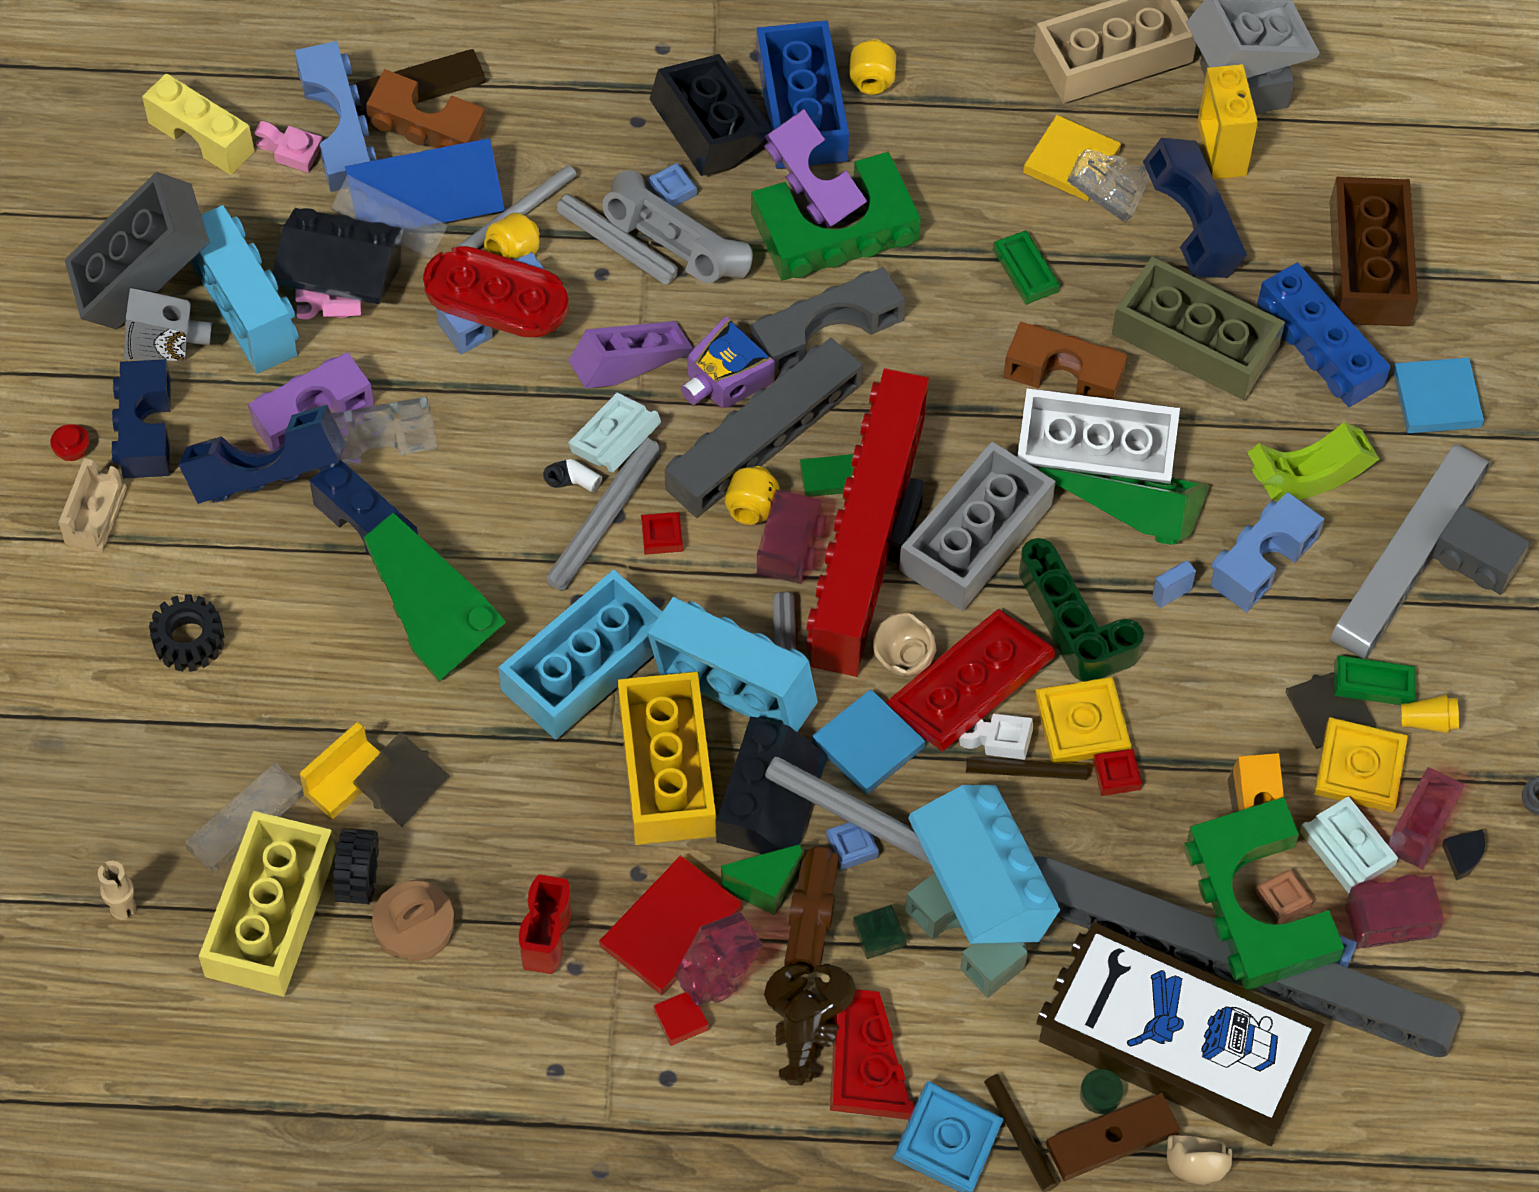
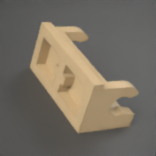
M84 458L58 523L65 545L103 552L127 486L122 483L120 473L114 466H110L108 474H104L97 469L98 465L94 460Z

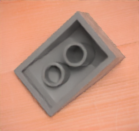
M1204 0L1186 22L1195 43L1208 64V68L1243 64L1247 78L1317 58L1320 54L1292 0Z

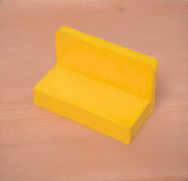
M356 722L300 772L304 795L333 820L389 770L391 766L389 759L367 741L365 727Z

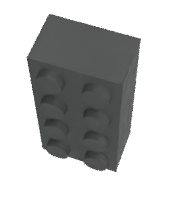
M156 171L64 260L81 319L117 329L126 321L130 288L156 293L209 244L191 183Z

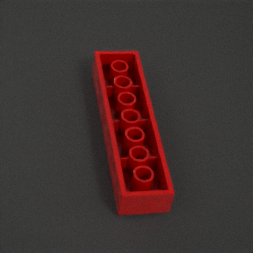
M884 368L881 381H874L869 397V404H871L870 412L864 414L860 435L863 436L861 445L856 444L851 465L854 469L852 477L847 476L845 482L843 509H838L834 524L835 539L834 542H829L826 551L825 575L820 574L815 597L818 600L816 609L811 608L808 616L806 631L809 633L805 650L812 652L811 667L854 677L858 675L890 554V539L908 487L925 423L929 377Z

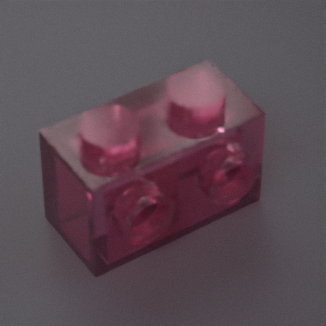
M741 912L700 926L675 975L683 991L689 994L696 1006L710 1001L714 1003L722 1002L731 996L733 992L737 991L763 943Z

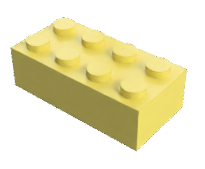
M253 811L199 954V960L206 978L282 997L285 996L336 854L332 830Z

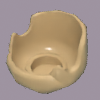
M910 613L890 615L879 623L873 635V648L877 659L884 668L901 677L919 675L930 666L937 651L935 636L929 627Z
M1170 1135L1168 1136L1167 1163L1172 1173L1186 1183L1199 1186L1220 1181L1230 1171L1232 1166V1149L1228 1148V1154H1226V1146L1223 1142L1192 1136Z

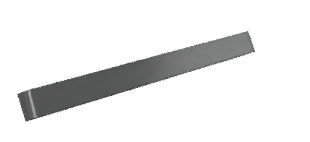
M1034 857L1060 908L1056 915L1057 918L1087 929L1090 928L1092 922H1095L1214 976L1243 986L1241 979L1234 980L1227 961V956H1230L1231 953L1227 942L1219 941L1213 926V918L1051 858ZM1336 963L1251 989L1433 1057H1445L1448 1055L1460 1021L1459 1012L1447 1004Z

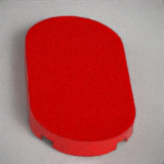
M459 246L452 248V251L445 254L442 251L435 255L428 262L424 270L425 294L434 307L447 314L521 337H540L555 331L562 325L568 315L569 297L563 282L552 272L477 248Z

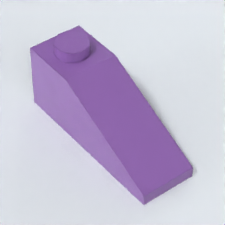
M676 321L586 329L568 361L585 388L612 386L690 354L693 347Z

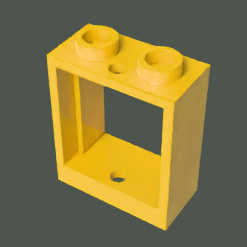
M1243 64L1210 67L1206 71L1197 124L1207 165L1213 179L1247 176L1258 121Z

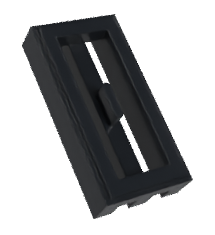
M910 477L890 539L888 561L900 564L901 546L914 532L923 504L925 488L923 480Z

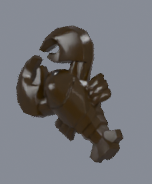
M797 963L784 966L774 972L766 983L764 996L768 1005L773 1011L784 1018V1023H777L775 1026V1042L777 1046L786 1043L789 1065L779 1070V1078L786 1081L789 1085L803 1086L805 1081L813 1080L815 1073L808 1069V1065L812 1061L817 1044L831 1047L837 1035L836 1031L839 1029L837 1024H826V1021L843 1012L853 1001L856 992L853 977L841 967L831 964L815 967L818 973L828 975L830 978L828 982H823L821 977H815V985L826 999L823 1002H820L813 992L807 989L804 990L808 980L805 977L799 976L810 973L808 965Z

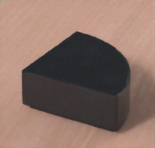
M1483 829L1444 839L1442 847L1456 881L1468 876L1480 862L1485 849Z

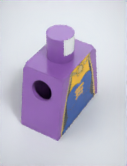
M726 316L689 354L688 376L691 380L681 386V392L692 405H695L708 395L717 405L727 408L756 393L758 390L771 385L774 382L775 361Z

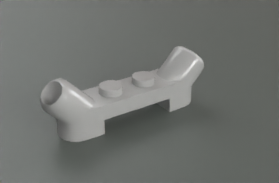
M623 171L614 177L611 183V192L605 195L602 204L604 214L612 224L626 233L638 229L686 260L688 263L685 271L702 282L712 283L720 277L742 279L748 274L753 254L747 242L721 238L648 191L643 177L636 171Z

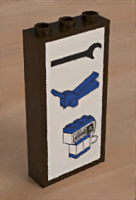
M1092 922L1086 935L1079 933L1070 952V956L1075 957L1070 969L1062 967L1055 981L1053 990L1058 991V994L1053 1004L1047 1001L1044 1003L1036 1024L1042 1027L1039 1042L1153 1094L1163 1093L1165 1099L1272 1147L1317 1047L1325 1024L1095 922Z

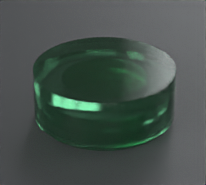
M1105 1069L1089 1072L1084 1077L1080 1088V1099L1083 1105L1089 1111L1096 1114H1108L1114 1111L1120 1105L1123 1095V1084L1120 1078L1115 1073Z

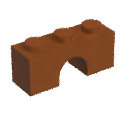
M383 70L366 104L367 120L375 128L384 132L393 131L405 136L407 140L414 144H426L433 148L478 141L485 127V108L451 95L446 106L441 111L436 113L421 112L415 107L419 100L418 82L389 70Z
M1020 321L1006 355L1003 378L1039 389L1047 373L1054 370H1065L1072 373L1078 380L1076 395L1115 400L1125 375L1128 355L1112 347L1098 346L1085 342L1076 336H1066L1047 330L1041 325H1031Z

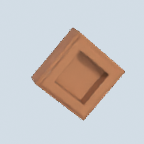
M1291 869L1256 886L1255 894L1276 925L1311 908L1313 900Z

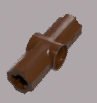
M815 846L812 849L804 850L799 872L798 889L793 891L788 925L791 928L784 966L797 963L808 965L810 973L817 972L815 967L822 964L826 931H830L835 903L833 890L839 854L833 853L829 848Z

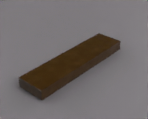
M474 49L394 72L418 82L419 100L417 103L485 83V74ZM380 76L354 83L357 86L361 104L360 106H355L358 116L364 115L367 118L366 104Z

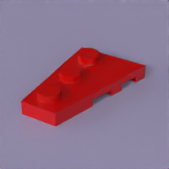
M856 989L852 1003L843 1012L834 1016V1024H837L839 1029L836 1031L837 1035L833 1042L830 1111L909 1120L914 1105L913 1101L909 1100L904 1084L906 1078L902 1065L898 1064L892 1043L893 1035L880 992Z

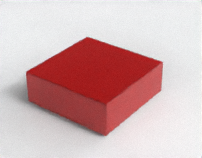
M679 512L641 515L644 555L683 552Z
M1134 749L1094 754L1093 764L1101 796L1141 790L1142 782Z
M692 989L653 1005L654 1013L670 1046L709 1030V1024Z

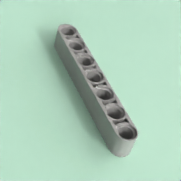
M1456 443L1453 445L1339 619L1330 637L1331 642L1363 659L1369 656L1430 562L1439 536L1460 505L1466 506L1479 486L1490 465L1489 460Z

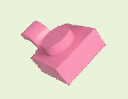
M260 121L254 132L256 136H259L256 146L266 151H273L275 162L309 173L320 152V143L323 141L321 136L288 126L285 134H283L274 125L264 121Z
M296 289V302L309 303L308 305H297V318L299 319L313 318L321 310H323V317L335 316L345 318L361 315V301Z

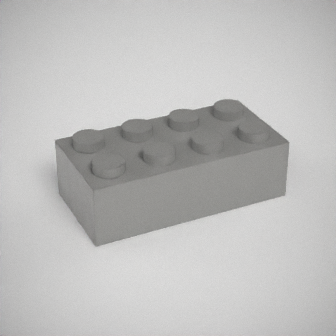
M991 441L901 546L899 571L963 612L1052 506L1055 480Z

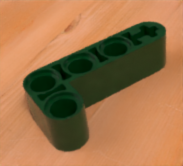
M1041 538L1031 539L1026 542L1022 547L1020 579L1072 675L1084 682L1102 679L1134 666L1140 658L1144 639L1143 628L1139 623L1131 619H1120L1099 627L1054 545L1048 540ZM1057 592L1061 594V596H1051L1048 593ZM1067 623H1072V624H1075V625H1077V626H1079V627H1077V628H1070V627L1066 626L1065 624H1067ZM1117 642H1128L1131 646H1122ZM1082 655H1092L1096 659L1088 660L1083 658Z

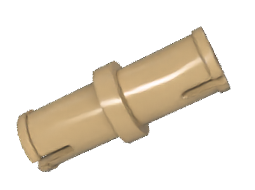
M107 861L105 862L108 868L107 872L102 865L98 869V879L102 884L100 887L101 897L110 907V912L115 919L127 920L129 917L126 911L129 909L130 914L133 916L137 910V904L133 899V883L125 875V869L121 863Z

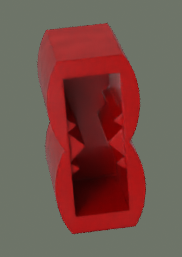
M538 874L528 892L529 913L523 919L519 929L521 962L524 970L553 974L562 960V935L566 932L572 916L570 887L568 879Z

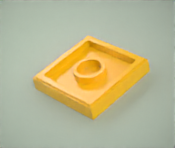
M1056 115L1024 164L1023 173L1088 202L1119 154L1121 143Z
M1113 677L1035 689V700L1051 762H1076L1093 759L1094 754L1131 749Z
M1329 717L1326 723L1314 795L1339 801L1349 796L1356 805L1393 813L1397 803L1408 735Z

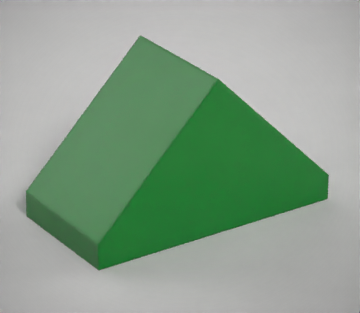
M800 844L722 865V887L733 896L775 915L800 872L802 862Z

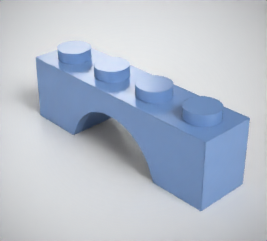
M337 41L295 50L296 64L305 99L319 101L328 105L340 118L336 130L320 143V150L330 192L347 189L349 185L345 166L377 160L373 146L366 147L364 137L369 136L365 116H358L355 106L361 105L356 84L349 85L347 79L348 75H352L348 54L340 53Z

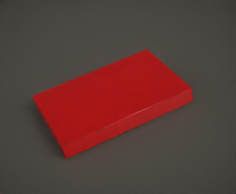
M680 855L599 940V945L660 995H663L743 910V903Z

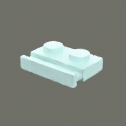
M616 393L568 444L572 453L599 467L604 465L609 472L613 473L661 423L658 412L654 410L650 412L646 410L644 405Z
M1349 796L1316 815V818L1312 821L1303 823L1299 831L1348 894L1353 892L1357 886L1366 884L1395 866L1398 860L1397 855Z

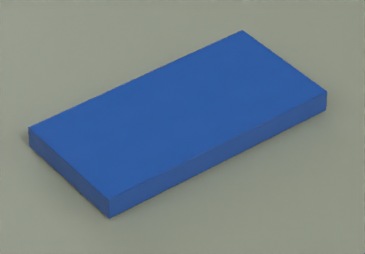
M490 138L345 166L353 209L357 220L372 223L384 222L389 226L402 228L403 232L505 211Z

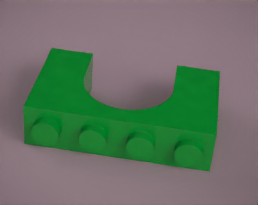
M889 151L854 161V183L867 200L863 204L867 213L859 222L847 228L825 229L807 221L800 213L786 181L751 191V215L781 281L801 278L811 272L828 267L835 268L844 262L861 257H872L878 252L891 248L906 247L919 240L920 215Z
M1284 797L1190 826L1188 842L1184 843L1185 854L1190 866L1197 865L1202 877L1201 880H1198V886L1205 904L1212 903L1217 916L1213 918L1216 935L1220 942L1226 941L1231 955L1227 956V961L1234 980L1241 979L1246 990L1338 962L1344 951L1343 943L1329 910L1290 923L1273 925L1257 921L1249 916L1239 906L1234 896L1232 881L1241 868L1252 861L1295 848L1299 833Z

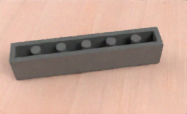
M831 337L820 346H813L806 353L803 360L794 367L790 366L784 369L773 384L766 389L758 390L751 397L749 403L739 411L734 410L730 412L722 424L713 432H707L700 436L694 447L684 455L675 456L665 469V490L698 518L726 495L735 472L746 467L763 466L862 385L863 364Z

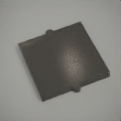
M1334 672L1320 677L1313 675L1309 681L1286 688V694L1316 749L1321 748L1323 745L1326 723L1329 717L1373 728L1376 727V723L1363 700L1334 696Z
M399 732L353 781V784L374 802L373 806L375 809L381 808L403 827L450 775L428 757L429 752L427 750L421 751L405 735Z

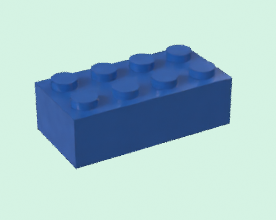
M828 20L757 27L756 56L767 120L772 131L804 109L825 139L811 151L808 165L848 161L849 130ZM782 161L778 164L775 163L776 169L786 168Z

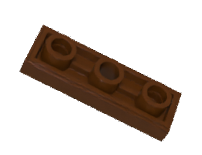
M1160 1093L1050 1137L1046 1140V1146L1063 1181H1067L1166 1141L1170 1135H1179L1181 1129L1163 1093ZM1115 1136L1119 1141L1111 1142L1106 1137Z

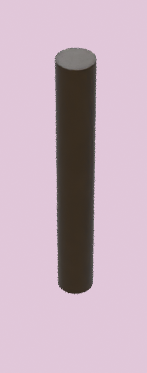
M967 757L966 773L1087 780L1088 764Z
M996 1074L987 1078L984 1084L1001 1116L1004 1118L1041 1191L1048 1192L1057 1186V1182L1000 1076Z

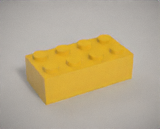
M698 671L618 679L619 708L635 845L716 837V812Z

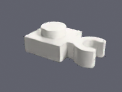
M993 714L991 723L984 722L981 719L969 729L974 730L973 733H964L959 738L960 746L973 749L984 745L986 755L1025 760L1033 732L1032 718Z

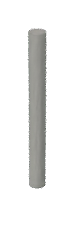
M570 165L565 166L457 247L468 246L479 249L484 245L486 230L490 224L511 213H521L523 215L528 213L577 176L573 167Z

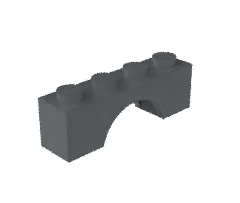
M882 267L872 272H864L854 280L840 286H831L822 294L808 300H799L789 308L778 313L762 316L755 323L751 324V339L775 361L774 377H777L784 369L790 366L794 367L804 359L807 342L813 334L824 327L835 324H848L861 328L872 335L904 321L905 298L885 268Z

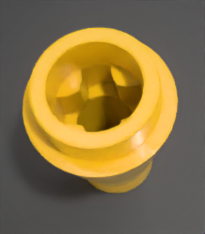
M1447 694L1401 704L1402 727H1412L1449 734V730L1459 729L1458 698H1448Z

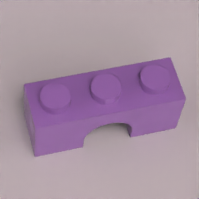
M804 109L765 136L769 142L764 146L766 151L776 164L782 161L790 174L785 176L786 180L797 195L801 192L804 193L811 203L806 208L818 225L824 222L826 227H831L867 202L847 171L841 172L831 180H821L812 174L808 165L809 155L825 139Z
M346 352L337 358L334 357L326 360L321 366L304 375L293 377L287 384L272 392L259 395L248 404L253 427L270 451H273L285 442V431L291 416L314 407L328 405L329 409L342 422L374 405L371 383L350 354Z

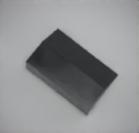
M720 54L658 69L649 100L701 176L732 168L766 139L765 136L772 131V128Z
M294 208L283 226L272 274L277 285L380 305L401 266L402 228L389 226L384 222L372 223L357 220L347 215L336 216L320 213L310 208Z
M750 716L716 819V842L759 854L800 844L813 802L767 779L765 773L772 759L779 757L821 779L827 761V754L790 726Z

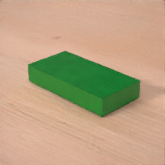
M1027 230L993 242L995 255L1026 305L1059 292V282Z
M853 454L800 459L805 497L842 494L847 476L852 477L854 467H851Z
M1337 655L1334 661V696L1394 705L1415 702V666Z

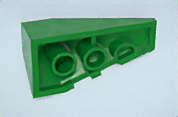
M1048 467L1039 468L1040 472L1055 480V484L1139 532L1155 536L1156 542L1170 545L1178 544V541L1192 535L1209 489V484L1171 477V483L1169 484Z
M392 513L364 536L363 540L379 577L385 583L394 603L393 609L397 618L400 617L408 635L407 641L412 652L438 681L442 680L506 623L502 616L470 582L396 514Z

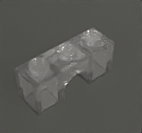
M427 397L332 413L346 443L340 458L346 465L361 463V455L365 451L376 447H394L398 449L399 455L438 449L432 413Z

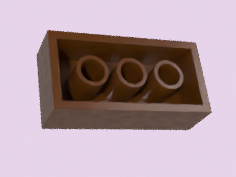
M1336 177L1329 203L1335 305L1352 324L1411 326L1418 303L1410 179Z

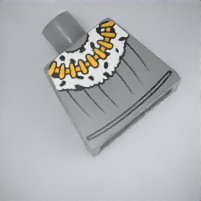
M130 288L125 322L124 359L183 361L186 356L187 343L210 345L212 323L190 320L191 303L188 300Z

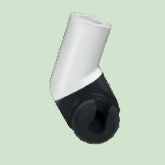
M572 459L550 464L543 472L545 482L554 488L578 484L594 493L602 482L601 475Z

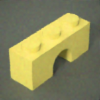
M166 73L142 96L149 124L174 140H177L186 131L199 144L203 158L229 175H232L254 153L250 126L169 74Z

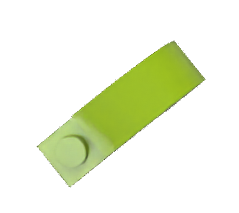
M1346 422L1340 424L1314 444L1296 451L1281 452L1258 443L1247 452L1254 464L1252 466L1253 474L1264 485L1271 499L1279 501L1287 492L1298 500H1302L1335 489L1355 478L1380 460L1363 430Z

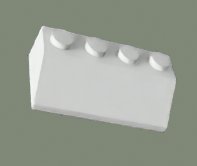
M1027 388L1017 457L1033 466L1170 484L1180 408Z

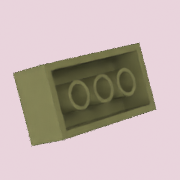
M1152 256L1117 306L1112 335L1245 400L1278 350L1285 321Z

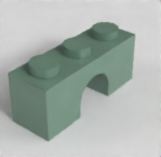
M935 872L907 893L906 913L932 940L945 930L953 928L962 929ZM1024 942L972 944L962 952L960 970L989 998L1025 969L1027 958L1026 945Z

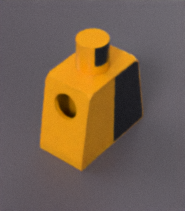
M1279 753L1238 756L1227 779L1233 813L1284 797Z

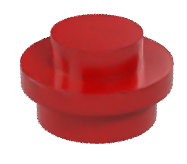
M67 424L59 427L53 432L50 439V445L54 454L65 461H76L82 458L90 443L87 431L76 424Z

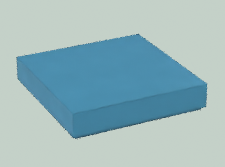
M1469 358L1395 363L1393 373L1407 433L1482 428L1484 418Z
M871 689L812 736V743L827 754V758L866 796L923 750L926 742Z
M927 1081L922 1088L892 1159L958 1192H973L1004 1118Z

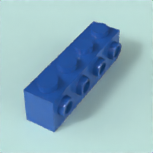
M1298 262L1262 282L1257 301L1259 309L1285 321L1282 333L1283 338L1288 344L1294 345L1304 356L1308 367L1320 374L1335 397L1341 398L1348 407H1351L1385 387L1390 365Z

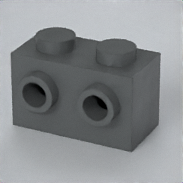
M1461 504L1439 536L1432 557L1447 569L1456 570L1474 580L1478 586L1501 595L1522 564L1530 542Z

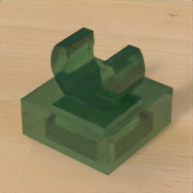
M892 905L853 917V926L866 959L906 947V938Z

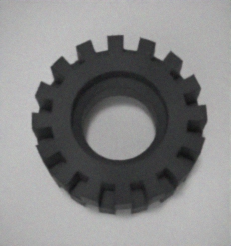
M185 594V601L179 602L178 595L172 597L173 605L171 606L164 601L159 605L161 613L155 610L152 614L153 622L149 623L151 640L159 660L163 659L164 665L169 668L174 663L175 669L182 672L184 665H188L189 671H197L196 663L200 662L202 667L205 668L209 665L207 657L216 660L219 656L217 649H223V638L225 636L219 612L215 610V606L211 602L206 605L205 598L198 596L196 602H193L192 594ZM197 624L202 628L201 635L193 641L177 642L172 638L173 631L181 625Z
M341 829L339 842H337L336 847L337 855H335V869L333 872V877H335L333 895L336 902L369 905L372 901V895H374L375 890L374 883H376L377 878L376 870H378L377 858L379 856V849H377L379 839L377 838L378 833L376 830Z

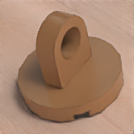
M406 881L396 884L380 896L373 908L372 927L377 943L387 954L393 957L407 958V961L427 959L445 948L451 939L455 925V915L450 899L439 887L428 882Z

